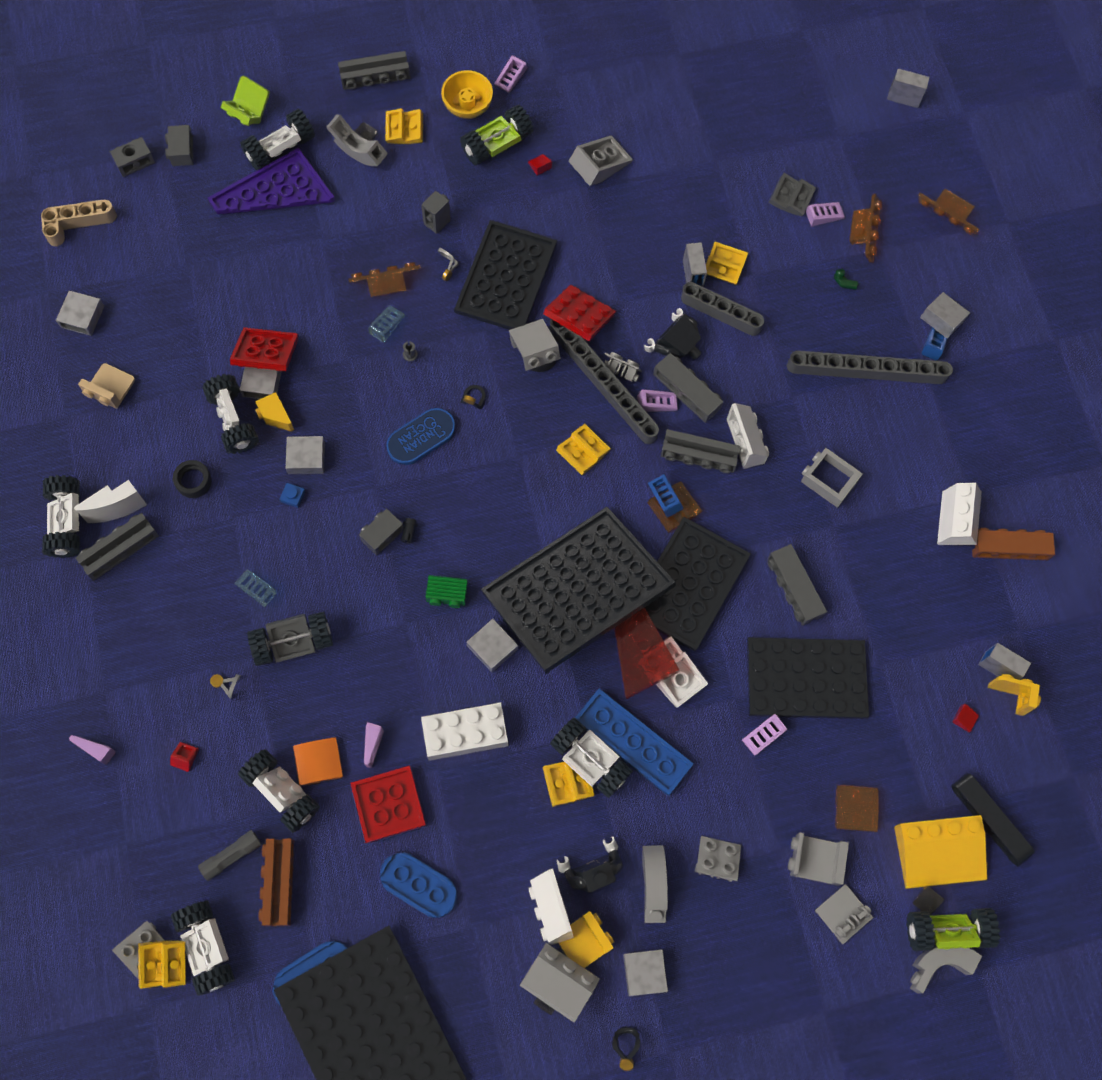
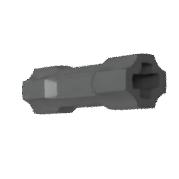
M250 830L238 838L236 842L198 865V869L205 880L209 881L220 874L225 868L244 855L251 853L262 844L255 832Z

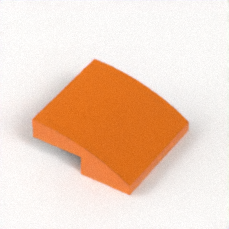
M336 737L293 746L299 786L317 784L321 781L341 779L343 777Z

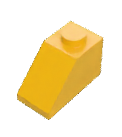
M276 392L255 401L258 407L255 411L259 419L263 418L267 425L290 432L294 430Z

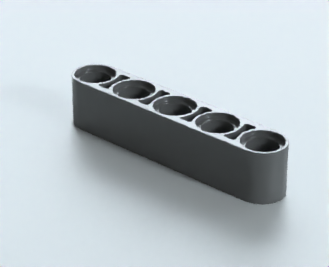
M688 282L683 286L681 300L684 304L749 335L756 336L761 332L764 324V317L761 314L696 283Z

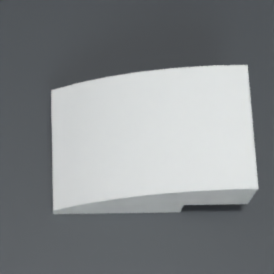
M127 480L114 490H111L108 485L74 508L87 523H100L127 516L147 504L130 481Z
M672 636L667 637L637 660L676 708L708 685L686 652H682Z

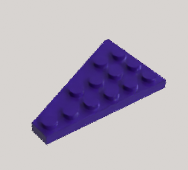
M299 148L207 198L217 215L331 203L335 201L333 194Z

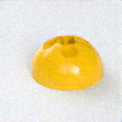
M465 70L456 72L445 80L441 95L446 108L453 115L464 119H472L480 116L488 109L492 100L493 89L490 81L484 75L475 71Z

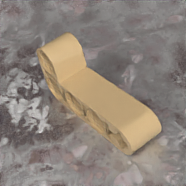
M108 200L49 207L44 209L41 214L42 231L50 245L60 246L65 239L64 230L111 223L115 221L117 214Z

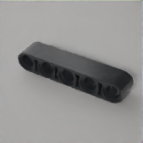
M966 773L951 785L953 792L973 816H982L984 830L1014 865L1020 866L1035 853L1028 841L971 774Z

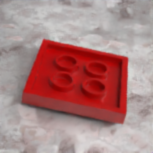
M570 284L545 308L543 314L590 341L614 317L616 311Z
M244 327L230 357V365L286 371L298 342V333Z
M410 766L351 783L366 844L426 826Z

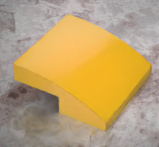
M402 108L386 111V142L392 144L423 142V112L421 109L404 112Z
M714 242L706 263L707 275L737 285L748 252Z
M583 424L572 432L571 437L558 445L556 451L583 475L599 462L611 448L586 424Z
M565 762L542 767L552 807L595 796L593 787Z
M185 941L138 943V985L140 989L161 985L163 988L186 985Z

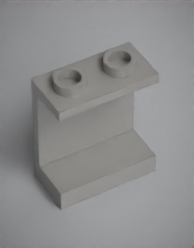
M543 319L509 330L511 344L513 348L517 347L522 355L526 371L560 359L558 344Z
M804 833L796 834V837H793L791 841V849L794 851L793 858L790 857L788 862V870H791L790 876L836 886L843 885L849 843L843 841L836 843L804 836Z

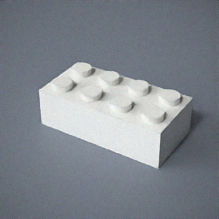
M501 702L421 717L429 761L508 746Z

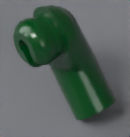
M837 269L834 279L842 288L856 290L858 281L848 280L844 276L845 271Z

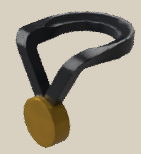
M471 385L464 391L460 402L482 409L486 398L485 391L479 385ZM472 389H478L482 393V398L478 404L475 402V398L467 396L468 392Z
M622 1027L615 1032L612 1046L621 1057L620 1068L629 1071L632 1070L634 1065L632 1057L640 1047V1035L634 1028ZM625 1033L632 1034L635 1037L634 1048L627 1057L619 1048L618 1042L619 1036Z

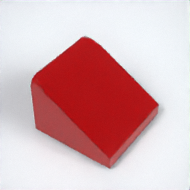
M544 154L528 161L537 176L552 168V161Z
M964 703L960 706L952 723L970 733L979 715Z
M180 742L170 756V765L188 772L199 748Z

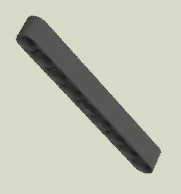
M551 319L550 332L554 339L637 436L646 444L654 443L659 432V427L581 336ZM566 338H572L573 340L568 341ZM578 351H583L584 353H583V354H578L577 352H578ZM594 364L596 367H589L588 365ZM605 377L607 380L602 381L599 378ZM614 390H615V391H617V392H619V393H618V394H612L611 391H614ZM623 404H628V405H630V407H629V408H625V407H623L622 405H623ZM639 417L642 421H636L634 418ZM646 431H652L654 434L648 435Z
M794 351L787 362V369L795 374L943 384L953 372L951 364L945 361Z

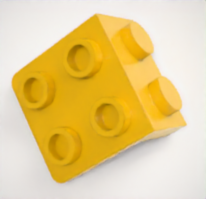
M1002 674L988 683V688L1018 695L1015 713L1017 715L1024 716L1040 705V685L1034 684L1032 680L1014 679L1012 675Z
M590 911L570 925L574 938L559 943L566 956L583 968L612 950V943H614L608 931L604 933L600 925L602 922L596 913L592 915Z

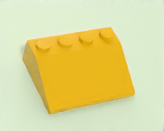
M981 815L901 823L894 826L905 889L987 880L986 837Z

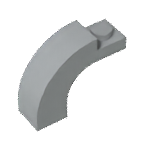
M340 114L336 115L326 127L335 137L334 142L346 154L365 165L378 166L388 154L377 140L369 141L355 133Z
M663 845L643 846L645 923H666L668 896Z
M935 946L933 950L924 951L912 964V966L919 969V972L916 971L910 981L912 983L910 989L916 993H924L934 972L943 965H950L965 975H973L982 956L970 948L938 949Z

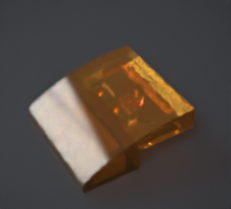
M681 481L672 485V488L681 502L683 510L670 517H666L656 497L649 499L647 502L668 533L677 529L683 517L691 520L702 512ZM669 489L666 490V491H664L663 493L659 494V496L662 495V494H664V493H666V492H668ZM673 496L667 498L666 500H664V501H662V502H665V501L671 499Z
M837 785L835 827L837 829L877 832L879 812L878 788Z

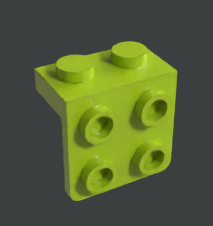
M241 76L233 101H222L221 108L227 111L226 113L229 116L238 118L244 125L259 124L270 92L248 77Z

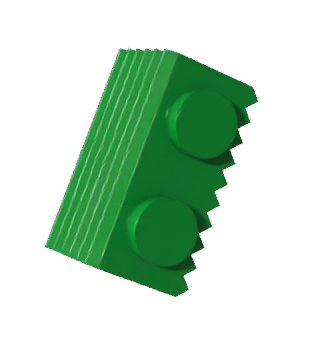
M429 575L426 602H430L429 604L433 606H441V603L449 604V607L452 608L465 606L468 580Z

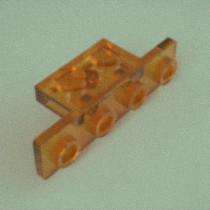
M947 189L942 191L936 202L922 193L918 194L920 204L925 207L931 206L939 216L944 214L949 218V222L956 226L960 224L968 234H978L980 229L966 221L975 206Z
M872 194L871 207L869 209L853 211L850 233L851 244L866 243L865 255L869 262H874V256L877 255L876 240L879 239L878 225L881 222L879 213L882 210L881 199L879 200L876 194Z
M412 262L404 264L405 268L398 269L396 265L387 267V271L384 272L376 269L369 271V275L362 276V272L351 274L352 278H348L349 282L367 279L371 297L406 290L403 272L420 269V266Z

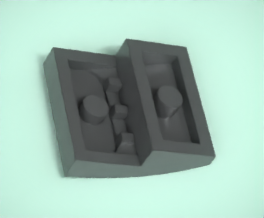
M783 173L768 203L791 214L803 216L816 187L803 179L798 182L786 173Z

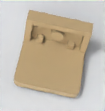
M104 363L91 382L81 379L78 385L82 389V394L86 397L94 398L105 406L109 405L117 409L135 382V378Z

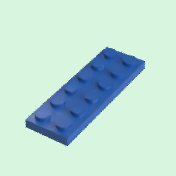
M601 689L595 692L575 717L586 727L587 731L591 730L621 759L667 796L672 793L693 766L690 760Z

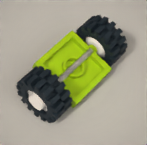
M518 104L505 111L506 119L500 116L479 129L472 130L460 137L461 147L473 165L476 166L487 160L488 154L494 157L533 133L532 121L529 120V115L526 114V110H523L522 106Z
M992 908L973 909L971 911L972 914H970L971 920L967 914L930 916L928 911L909 912L907 917L908 923H906L908 928L907 934L909 935L908 941H910V947H912L913 951L933 950L934 943L938 949L997 947L1000 939L999 922L996 920L997 915Z

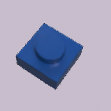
M286 483L279 500L282 503L298 508L305 489Z

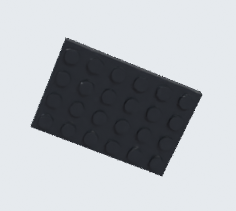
M490 220L454 308V313L508 330L526 325L556 248L557 240Z
M683 517L657 561L675 581L676 586L635 613L633 617L668 637L672 636L675 641L696 652L751 553Z
M747 638L749 716L771 717L776 714L777 717L869 718L865 640Z

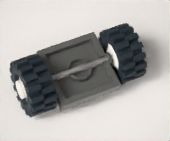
M320 612L308 615L310 629L305 614L267 623L265 625L267 633L264 627L248 631V643L255 665L259 666L273 662L271 648L277 663L314 653L313 641L317 650L333 646L325 613Z

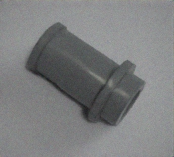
M409 341L410 345H408V342H405L403 345V357L411 362L417 358L418 353L415 350L414 343Z

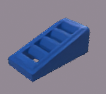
M931 327L921 354L937 361L944 351L948 338L935 332L937 330Z
M665 474L648 483L666 517H670L683 510V506ZM663 483L666 484V485L662 486L661 488H659V489H657V490L655 489L656 487L660 486V485L663 484ZM669 489L668 492H666V493H664V494H662V495L659 496V494H661V493H663L664 491H666V490ZM673 496L671 499H669V500H667V501H665V502H662V501L666 500L667 498Z

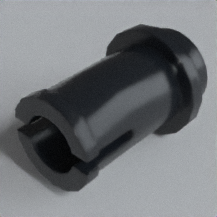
M406 518L403 521L402 542L413 543L415 527H418L417 520Z

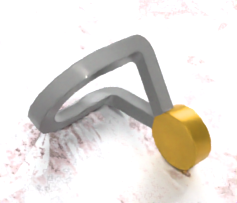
M439 248L438 252L450 260L448 269L442 276L443 280L448 281L452 276V271L459 263L449 252Z
M216 674L211 677L210 683L215 688L222 687L231 699L236 682L241 675L236 674L235 677L223 679L221 675ZM232 682L229 691L223 683Z

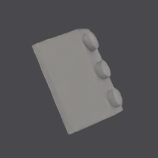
M546 943L520 986L572 1022H575L600 979Z

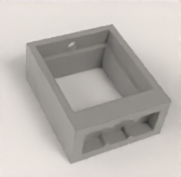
M825 448L822 453L818 451L812 459L814 461L813 465H807L803 470L802 475L804 477L801 482L838 508L863 473ZM823 459L850 477L839 493L812 475Z

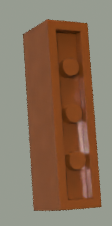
M989 528L978 529L977 545L972 550L973 558L1049 560L1055 555L1053 533H1046L1045 530L1027 532L1025 529L1016 531L998 529L994 531L989 530Z
M291 838L283 840L266 839V844L262 846V856L265 857V865L261 867V878H264V887L260 888V900H263V907L259 909V922H262V926H291L294 840Z

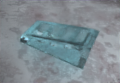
M389 305L368 327L369 334L385 342L404 318L405 314ZM390 312H393L398 316L395 318L394 316L390 315Z
M248 569L234 583L263 607L277 594V591ZM250 576V580L245 585H242L241 583ZM255 580L256 583L249 590L248 587ZM261 585L260 589L254 593L253 591ZM264 589H267V591L260 598L259 595L262 593V591Z

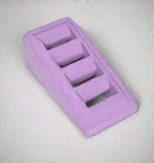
M512 55L494 84L510 93L526 71L527 63ZM506 75L512 78V80L510 81L509 79L505 78ZM501 82H507L509 84L508 87L502 84Z
M839 202L808 205L806 209V215L811 227L841 220L845 217Z
M642 389L637 396L638 403L646 412L678 410L677 396L673 392ZM667 398H670V405H667Z
M774 714L742 739V741L755 756L782 735L787 728L777 715ZM771 722L778 729V732L771 726ZM764 727L773 735L771 738L763 729ZM758 732H759V733L763 736V738L766 740L765 743H764V742L760 739V737L757 735ZM752 737L757 741L760 747L757 748L755 746V744L751 741Z
M369 722L366 725L364 764L367 768H372L384 730L381 726Z
M72 735L69 738L71 742L103 764H107L116 753L115 750L108 746Z

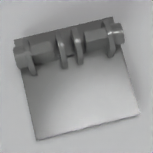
M612 351L610 354L605 353L610 360H606L604 364L612 373L616 371V375H618L622 366H624L620 377L624 376L625 379L631 382H637L639 378L637 372H642L638 363L629 359L625 362L623 357Z
M701 836L695 872H698V875H711V878L715 876L717 879L722 878L729 880V882L732 880L738 881L741 845Z
M846 884L815 910L842 944L873 918L870 914L872 912L867 905L864 906Z
M148 921L112 949L137 978L138 943L165 941L155 930V925Z

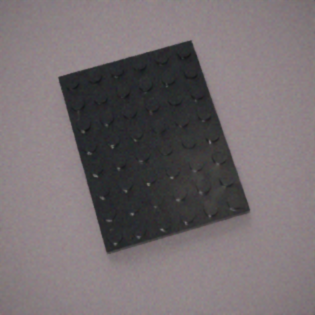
M606 507L483 587L481 591L547 674L676 586V583L612 511Z
M390 925L274 989L275 995L316 1080H467Z

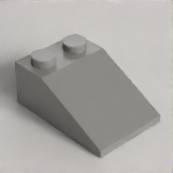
M612 135L577 146L569 159L571 165L589 186L601 183L633 161Z

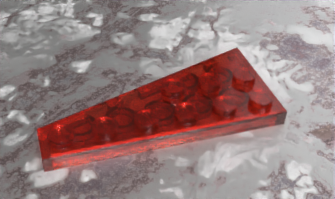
M645 608L615 627L626 699L680 672Z

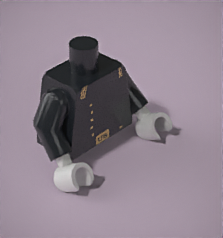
M678 308L676 311L677 315L672 313V320L674 322L657 339V344L650 338L647 340V343L651 346L644 345V349L649 353L655 351L666 356L671 353L674 357L677 356L678 358L688 354L695 360L702 353L695 346L701 339L697 322L688 315L683 314V310Z
M613 836L611 843L607 844L605 839L603 840L609 855L607 854L575 869H570L567 856H564V863H560L557 860L559 872L564 873L565 878L573 889L592 892L616 881V875L622 870L623 865L617 850L618 845Z

